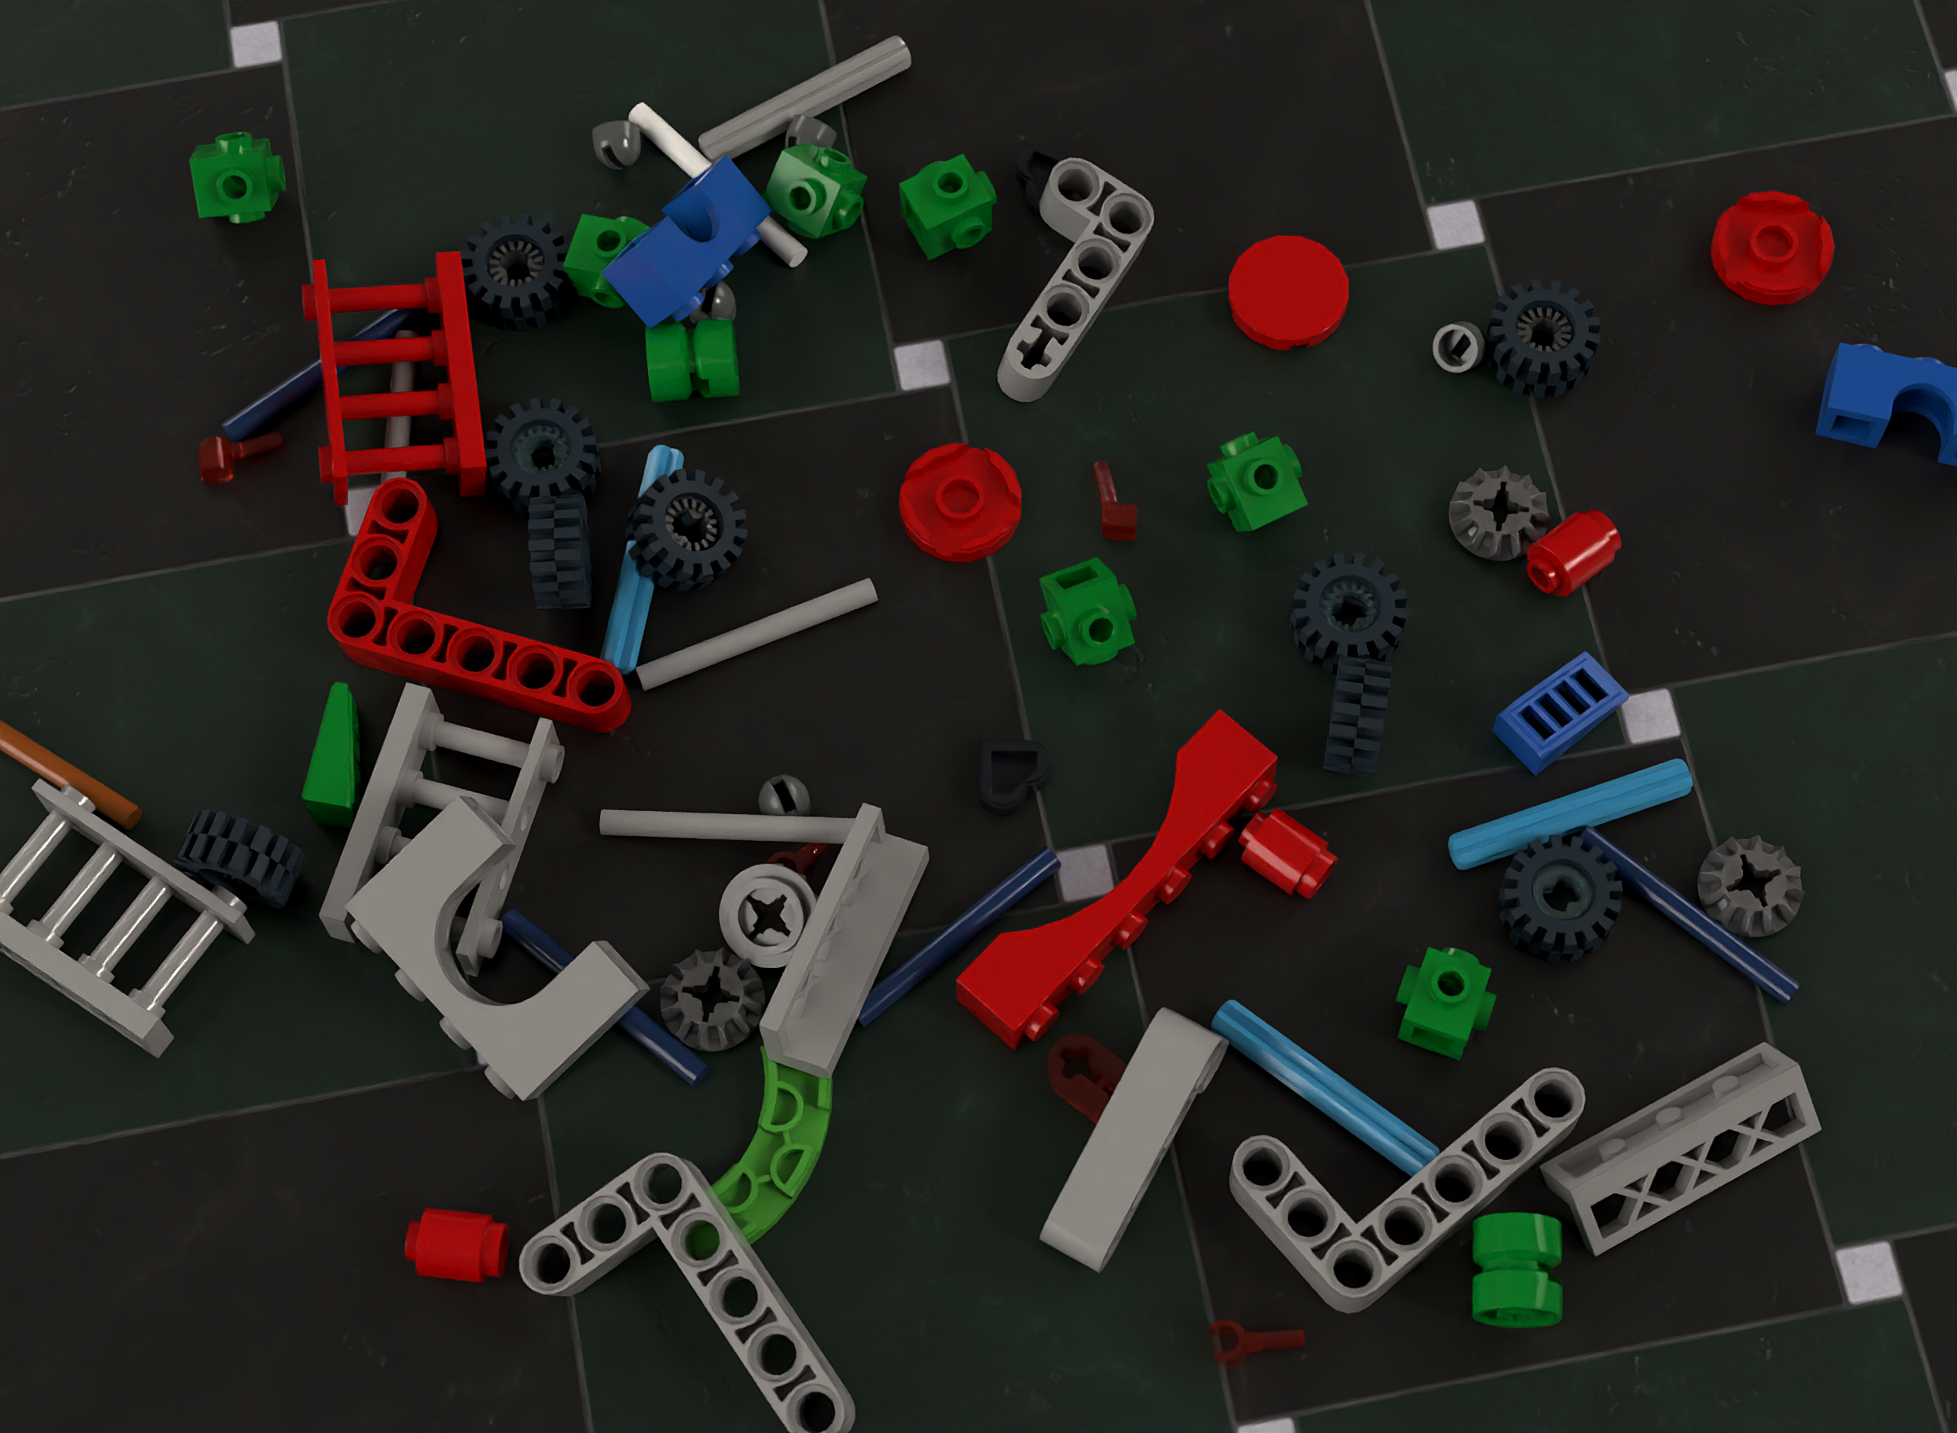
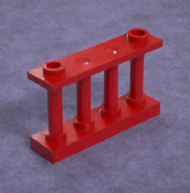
M461 252L436 253L435 277H425L422 284L328 289L325 259L313 260V284H302L304 320L317 322L329 446H318L321 484L333 483L335 506L348 505L349 475L445 469L446 475H458L460 497L485 495L487 465ZM427 308L428 314L438 313L440 329L431 330V336L346 342L333 341L332 313ZM433 361L434 367L445 366L447 383H437V390L339 396L336 367ZM439 414L440 420H451L453 437L443 438V444L345 451L342 421Z

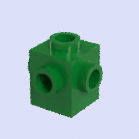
M233 132L217 136L215 138L216 144L198 145L189 158L199 218L228 215L229 221L232 223H246L260 220L265 217V211H272L278 198V192L285 191L286 181L282 158L280 155H271L269 138L252 140V135L249 132Z
M809 142L782 150L762 198L773 211L788 219L787 225L790 229L802 236L816 239L848 229L853 225L863 208L864 199L860 195L868 177L850 166L852 162L845 154L832 148L817 147Z
M964 154L946 162H933L924 167L918 175L899 183L901 215L928 260L955 248L964 249L978 243L986 233L992 231V205L997 203L995 190L988 176L982 170L977 173L974 172Z
M582 214L563 264L578 296L591 298L596 303L609 308H621L623 305H629L601 272L633 239L649 229L650 226H646L643 222L626 216L617 217L616 220Z
M1254 431L1246 433L1222 444L1220 448L1224 456L1206 464L1212 476L1211 479L1207 480L1210 496L1222 514L1228 512L1236 532L1253 531L1308 505L1297 480L1302 477L1298 458L1288 444H1281L1278 436L1258 440Z
M1098 557L1039 578L1048 612L1040 614L1046 638L1053 650L1061 648L1076 666L1082 663L1094 665L1106 662L1114 658L1118 654L1119 649L1135 644L1129 621L1137 618L1132 597L1125 584L1118 585L1116 576Z
M1428 947L1421 968L1408 964L1396 1002L1408 1006L1397 1039L1460 1061L1471 1029L1485 1032L1497 997L1496 994L1485 991L1492 969L1479 965V960L1466 951L1456 948H1443L1439 951Z

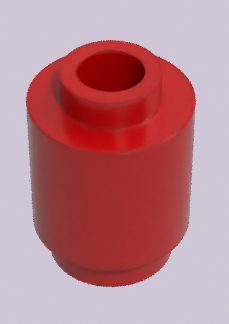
M1590 509L1586 513L1576 512L1528 547V575L1535 586L1541 591L1553 593L1559 597H1567L1614 561V553L1621 548L1619 532L1612 521L1598 510Z
M1276 808L1269 816L1259 811L1248 823L1238 840V843L1246 848L1241 857L1242 862L1289 895L1293 896L1298 892L1307 900H1310L1320 889L1338 861V857L1327 850L1329 845L1327 841L1279 808Z
M426 1208L421 1221L412 1220L410 1222L406 1237L405 1257L407 1261H415L418 1276L483 1283L487 1276L501 1278L508 1255L509 1226L507 1223L494 1222L493 1216L489 1214Z

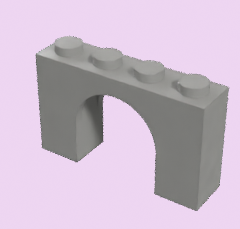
M457 796L358 891L344 907L356 919L351 925V929L361 942L377 954L384 950L400 967L395 973L399 983L420 1002L428 998L445 1016L439 1022L444 1032L462 1049L468 1050L472 1046L489 1064L484 1073L490 1082L506 1097L512 1099L517 1094L522 1101H526L541 1095L651 988L607 941H593L543 990L523 1002L516 1004L496 1002L475 991L459 973L452 956L450 933L453 918L464 897L517 844L474 798Z

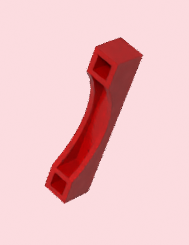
M1219 709L1177 752L1174 790L1167 816L1151 848L1130 875L1102 899L1070 917L1034 929L1001 933L956 979L957 1000L1014 1051L1028 1037L1034 1042L1042 1038L1057 1021L1060 1011L1056 1008L1072 991L1078 995L1086 992L1103 972L1105 966L1101 961L1116 945L1122 949L1129 947L1147 926L1148 919L1145 915L1160 900L1169 904L1184 890L1192 877L1188 870L1203 855L1212 859L1227 845L1235 832V829L1231 826L1246 810L1251 814H1256L1266 805L1278 787L1274 782L1278 757Z

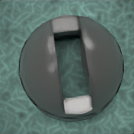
M795 115L786 132L785 147L787 149L810 142L817 147L832 148L837 134L828 125L806 115Z
M611 121L600 124L592 130L594 151L597 159L605 167L612 170H621L624 166H631L636 162L641 149L640 131L636 123L631 121Z
M719 281L708 290L704 287L699 290L705 299L709 295H714L712 313L703 312L704 299L689 314V318L694 325L700 319L732 317L734 320L736 316L735 297L725 282Z
M1464 321L1444 326L1437 332L1433 340V354L1437 363L1443 369L1454 373L1463 372L1478 365L1487 349L1486 337L1483 332L1474 324ZM1469 338L1471 345L1459 359L1453 353Z
M787 774L775 776L764 784L759 794L758 802L761 815L809 816L811 809L809 792L806 786L796 777ZM786 789L795 809L785 813L776 791Z

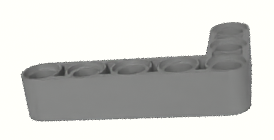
M1547 1068L1537 1072L1358 1224L1349 1217L1289 1148L1277 1138L1270 1136H1253L1243 1141L1237 1148L1229 1177L1230 1191L1237 1203L1328 1305L1344 1313L1360 1312L1374 1303L1565 1140L1574 1129L1583 1111L1586 1100L1584 1088L1578 1078L1567 1070ZM1540 1095L1555 1096L1562 1101L1567 1114L1559 1118L1545 1116L1538 1110L1534 1098ZM1492 1136L1505 1137L1513 1142L1517 1148L1518 1156L1511 1160L1498 1159L1489 1153L1485 1140ZM1252 1162H1265L1275 1168L1279 1179L1268 1186L1255 1185L1246 1178L1243 1169ZM1449 1177L1457 1179L1468 1190L1469 1198L1463 1202L1456 1203L1446 1201L1437 1192L1435 1182ZM1297 1212H1310L1320 1219L1324 1230L1314 1237H1304L1292 1230L1288 1223V1218ZM1392 1220L1407 1221L1417 1230L1419 1241L1405 1246L1396 1244L1389 1239L1384 1225ZM1344 1262L1356 1263L1365 1269L1369 1277V1283L1357 1289L1345 1287L1338 1282L1333 1269Z
M654 1153L643 1158L542 1230L524 1246L519 1258V1271L523 1281L532 1290L542 1294L572 1296L583 1291L659 1236L790 1433H819L812 1430L804 1418V1408L807 1401L819 1392L826 1394L835 1406V1418L832 1425L821 1433H848L851 1430L855 1420V1404L850 1393L701 1171L691 1161L669 1153ZM675 1167L682 1178L681 1191L674 1201L662 1204L654 1193L655 1180L663 1170ZM619 1207L626 1217V1229L618 1241L607 1244L599 1232V1222L602 1215L608 1209ZM705 1223H712L720 1235L719 1247L712 1257L706 1260H699L692 1251L691 1238L699 1226ZM562 1246L569 1254L570 1269L562 1281L553 1284L545 1274L544 1262L552 1249ZM742 1279H749L757 1289L758 1302L755 1309L749 1315L740 1318L731 1311L728 1295L736 1282ZM785 1335L795 1345L796 1360L794 1366L788 1372L779 1375L769 1368L766 1361V1351L769 1344L775 1338Z

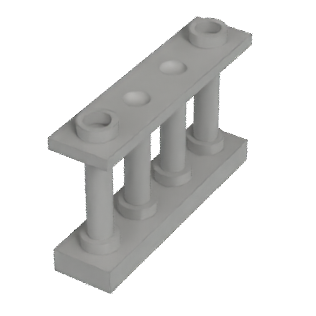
M406 682L319 913V917L330 937L356 943L357 936L351 929V925L356 919L346 910L344 905L384 865H387L413 840L402 837L401 830L398 829L406 807L413 808L417 803L444 810L457 796L472 797L517 844L478 883L480 886L468 919L456 915L453 918L450 941L459 943L455 953L465 974L478 977L484 957L492 959L498 949L503 929L502 921H499L498 918L546 783L556 782L563 765L565 749L559 743L552 720L539 718L531 744L445 722L431 689ZM437 746L522 768L510 801L423 779V773L419 770L426 751H434Z
M39 778L31 789L50 814L0 874V951L138 1046L159 1058L174 1039L160 1019L166 1012L161 1006L222 929H225L247 945L249 944L255 933L243 915L247 906L234 894L219 885H215L211 891H208L94 815L93 812L96 806L73 787L65 784L58 791ZM71 828L99 845L98 850L39 922L32 919L27 927L9 916L14 910L10 903ZM122 861L150 879L90 956L83 953L75 961L59 950L64 944L60 937ZM174 895L201 913V915L141 990L133 988L127 996L110 985L111 981L115 978L111 971L168 899Z

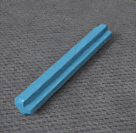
M656 445L648 454L638 498L663 474L666 473L669 477L674 470L682 469L684 457L681 451L669 448L666 445ZM635 540L627 542L600 659L613 664L622 676H628L636 667L658 571L654 570L647 578L640 571L647 563L645 558L642 556L634 561L632 560L628 551L636 543Z
M1676 758L1454 833L1449 837V853L1457 869L1467 870L1517 853L1520 850H1526L1528 844L1538 838L1544 844L1548 842L1550 835L1561 834V837L1585 830L1589 825L1594 827L1685 796L1691 791L1693 786L1692 776L1686 763L1682 759Z
M1228 1000L1215 1014L1211 1025L1214 1033L1229 1040L1230 1045L1411 1177L1416 1175L1440 1154L1436 1145L1236 1000Z

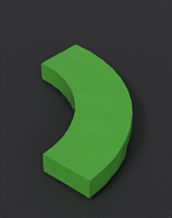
M765 1046L760 1047L764 1062L765 1089L756 1134L739 1163H734L728 1172L711 1186L750 1245L778 1222L794 1203L809 1180L827 1135L832 1109V1075L830 1080L768 1060ZM705 1223L699 1226L691 1238L692 1251L699 1260H706L712 1257L717 1252L720 1244L719 1232L712 1223Z

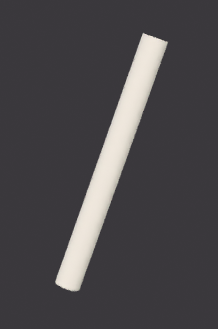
M640 103L632 109L628 117L629 121L636 123L639 126V130L689 176L693 178L712 165L711 162L645 103ZM768 215L756 228L762 235L760 240L790 267H796L806 257L807 249L771 216Z

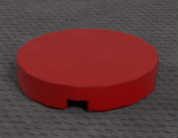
M1778 191L1750 193L1738 199L1736 205L1728 210L1726 209L1717 221L1710 246L1714 270L1727 288L1745 300L1768 306L1793 304L1813 294L1828 274L1835 249L1829 224L1822 215L1819 219L1814 212L1809 210L1810 204L1798 196Z
M1274 236L1256 242L1238 257L1229 276L1228 284L1231 314L1237 327L1256 343L1275 350H1291L1292 346H1302L1307 344L1308 348L1322 343L1338 329L1348 305V277L1340 260L1324 245L1302 236Z
M950 443L930 449L911 464L904 476L905 481L901 486L899 496V514L906 534L923 552L943 561L971 562L991 556L1010 541L1020 523L1022 489L1016 473L998 453L985 447L984 451L978 448H969V443Z

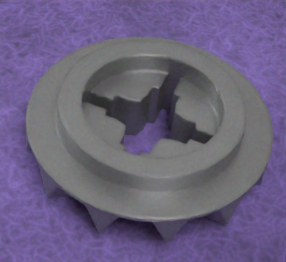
M1506 465L1497 471L1484 472L1479 468L1472 477L1464 482L1460 481L1449 507L1450 525L1458 541L1475 555L1497 561L1512 560L1526 555L1528 547L1545 535L1550 519L1546 505V493H1540L1533 485L1530 474L1521 477L1511 473ZM1498 495H1503L1507 510L1517 514H1508L1505 523H1502L1501 530L1495 531L1496 522L1493 521V512L1483 508H1492Z
M1759 835L1750 839L1735 840L1733 837L1729 838L1724 844L1709 852L1698 875V894L1707 914L1732 933L1745 937L1767 936L1783 929L1795 917L1805 892L1802 891L1800 879L1801 866H1795L1786 856L1784 846L1774 847L1763 842ZM1742 866L1745 870H1749L1753 878L1764 877L1768 879L1772 877V880L1765 884L1760 893L1762 902H1760L1759 898L1755 899L1750 890L1739 891L1736 889L1731 891L1734 886L1739 884L1743 877Z
M782 863L752 866L735 876L723 893L719 908V921L723 936L736 955L741 959L747 958L752 965L763 968L787 966L819 896L814 894L806 882V875L796 873L784 867ZM786 897L787 900L783 904L785 907L780 916L786 923L785 927L787 929L784 930L776 925L757 935L756 932L762 926L760 922L765 915L759 907L760 903L758 901L761 900L765 904H771Z
M723 947L718 951L708 952L695 949L691 957L679 964L672 965L669 976L664 985L660 987L661 1014L668 1030L681 1043L701 1051H722L740 1044L754 1032L764 1012L765 993L762 980L757 972L753 969L747 958L741 959L736 955L730 954ZM715 976H717L722 995L731 998L732 1001H728V1004L717 1003L714 1012L709 1015L708 1022H705L702 1002L692 997V994L707 992L710 983H714Z

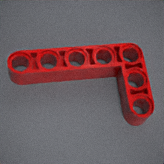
M396 477L389 479L376 489L364 516L327 617L329 631L349 659L361 665L594 732L606 733L613 731L626 722L631 713L632 701L621 673L613 664L603 659L410 605L437 534L438 518L425 491L417 482L409 478ZM408 506L418 507L415 516L409 521L403 523L392 522V518L400 509ZM386 562L397 563L394 572L387 578L382 580L371 579L372 572L380 564ZM366 618L375 620L372 630L365 636L358 638L349 637L351 628L359 620ZM424 635L435 637L432 646L424 653L418 655L407 653L411 642L417 637ZM482 652L494 654L493 661L484 670L478 672L466 670L469 660L476 654ZM540 669L554 671L553 678L546 686L538 689L525 687L526 680L533 672ZM609 686L614 689L611 699L603 705L589 706L584 703L588 693L596 687Z

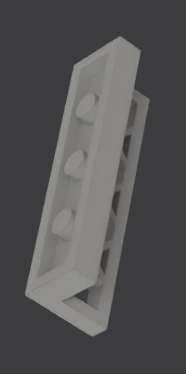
M866 803L862 804L759 1024L768 1060L830 1080L930 859L927 846L886 833L882 810L879 807Z
M1762 1042L1539 1167L1547 1187L1570 1206L1585 1248L1596 1257L1822 1129L1799 1063L1766 1042ZM1789 1096L1796 1119L1774 1131L1762 1128L1771 1105ZM1728 1129L1740 1132L1731 1155L1717 1163L1705 1159L1715 1136ZM1670 1161L1683 1164L1674 1187L1661 1194L1648 1191L1658 1168ZM1613 1193L1626 1196L1618 1218L1598 1228L1590 1206Z

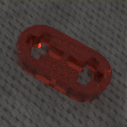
M1071 1034L1062 1037L1053 1044L1048 1053L1047 1076L1050 1086L1058 1095L1097 1124L1111 1099V1096L1106 1092L1111 1090L1114 1093L1128 1065L1095 1039L1083 1034ZM1082 1055L1089 1057L1088 1071L1091 1076L1099 1081L1098 1084L1095 1085L1079 1073L1073 1076L1071 1080L1064 1077L1065 1062L1063 1058L1067 1056L1076 1061Z

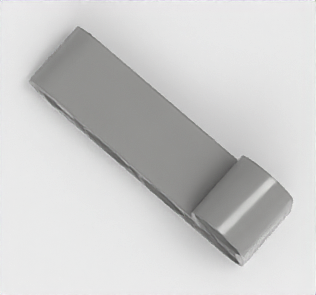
M1081 158L1062 160L1053 168L1040 200V213L1044 221L1052 229L1073 241L1075 245L1011 337L998 368V383L1002 391L1010 398L1019 402H1032L1041 398L1048 391L1138 257L1154 222V211L1145 197L1091 162ZM1060 190H1072L1081 196L1083 201H1070L1061 195ZM1118 221L1125 223L1132 229L1133 233L1123 234L1112 227L1110 222ZM1079 267H1092L1101 273L1103 279H1090L1080 271ZM1048 313H1063L1071 319L1073 325H1058L1050 319ZM1036 346L1043 352L1039 364H1035L1031 370L1024 368L1023 365L1026 364Z
M1162 1007L1145 1032L1058 1197L1041 1232V1241L1098 1273L1103 1270L1126 1230L1197 1093L1204 1092L1217 1071L1228 1048L1229 1040L1171 1009Z

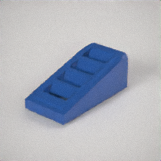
M1585 651L1496 716L1492 732L1537 776L1623 705L1630 695ZM1584 674L1606 697L1597 702L1576 679ZM1566 688L1587 710L1579 714L1559 693ZM1549 702L1569 723L1562 727L1543 706ZM1533 716L1551 736L1544 740L1526 720Z

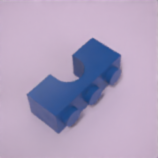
M724 155L689 180L662 208L661 211L666 217L633 239L601 272L649 329L670 315L676 322L688 316L705 299L699 290L702 287L706 290L712 288L734 268L728 260L729 257L732 255L734 259H737L762 237L756 228L773 210L727 155Z
M1840 343L1827 371L1815 435L1877 448L1890 421V417L1901 412H1913L1926 417L1937 428L1941 439L1938 462L1957 466V368L1946 366L1934 358H1909L1886 353L1870 344L1849 345Z

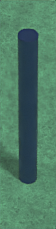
M427 308L388 310L342 342L390 339L395 336L396 332L405 329L427 314ZM320 357L223 422L221 426L233 443L237 444L323 385ZM349 366L336 367L337 375Z
M1590 825L1579 836V838L1584 839L1581 849L1590 852L1595 844L1604 851L1600 859L1603 864L1610 860L1613 861L1617 868L1614 877L1621 880L1631 890L1782 1004L1786 1005L1799 989L1800 983Z
M1048 847L1041 849L874 985L869 991L856 1023L861 1028L866 1027L1061 867L1057 856Z
M515 908L507 911L500 921L503 924L502 932L556 976L576 958ZM635 1005L615 1023L693 1087L697 1086L708 1074L710 1065Z

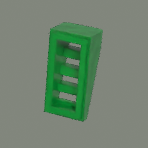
M335 682L331 686L301 798L314 822L352 828L362 802L359 711L348 684Z

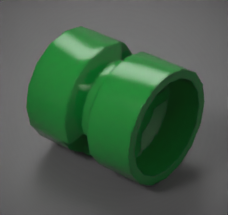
M732 317L700 319L691 330H686L680 321L658 323L650 329L646 325V354L653 403L687 401L692 391L698 390L705 399L739 396L737 351Z
M1517 1212L1495 1213L1474 1219L1472 1224V1261L1482 1267L1483 1272L1474 1276L1472 1280V1318L1477 1322L1487 1325L1510 1328H1534L1559 1323L1562 1320V1280L1551 1275V1269L1560 1265L1562 1261V1224L1557 1219L1549 1216Z

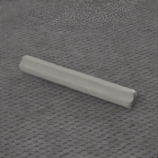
M892 36L703 133L698 138L703 156L712 164L724 155L733 159L787 131L795 115L814 117L910 67L911 55L909 49L899 36Z

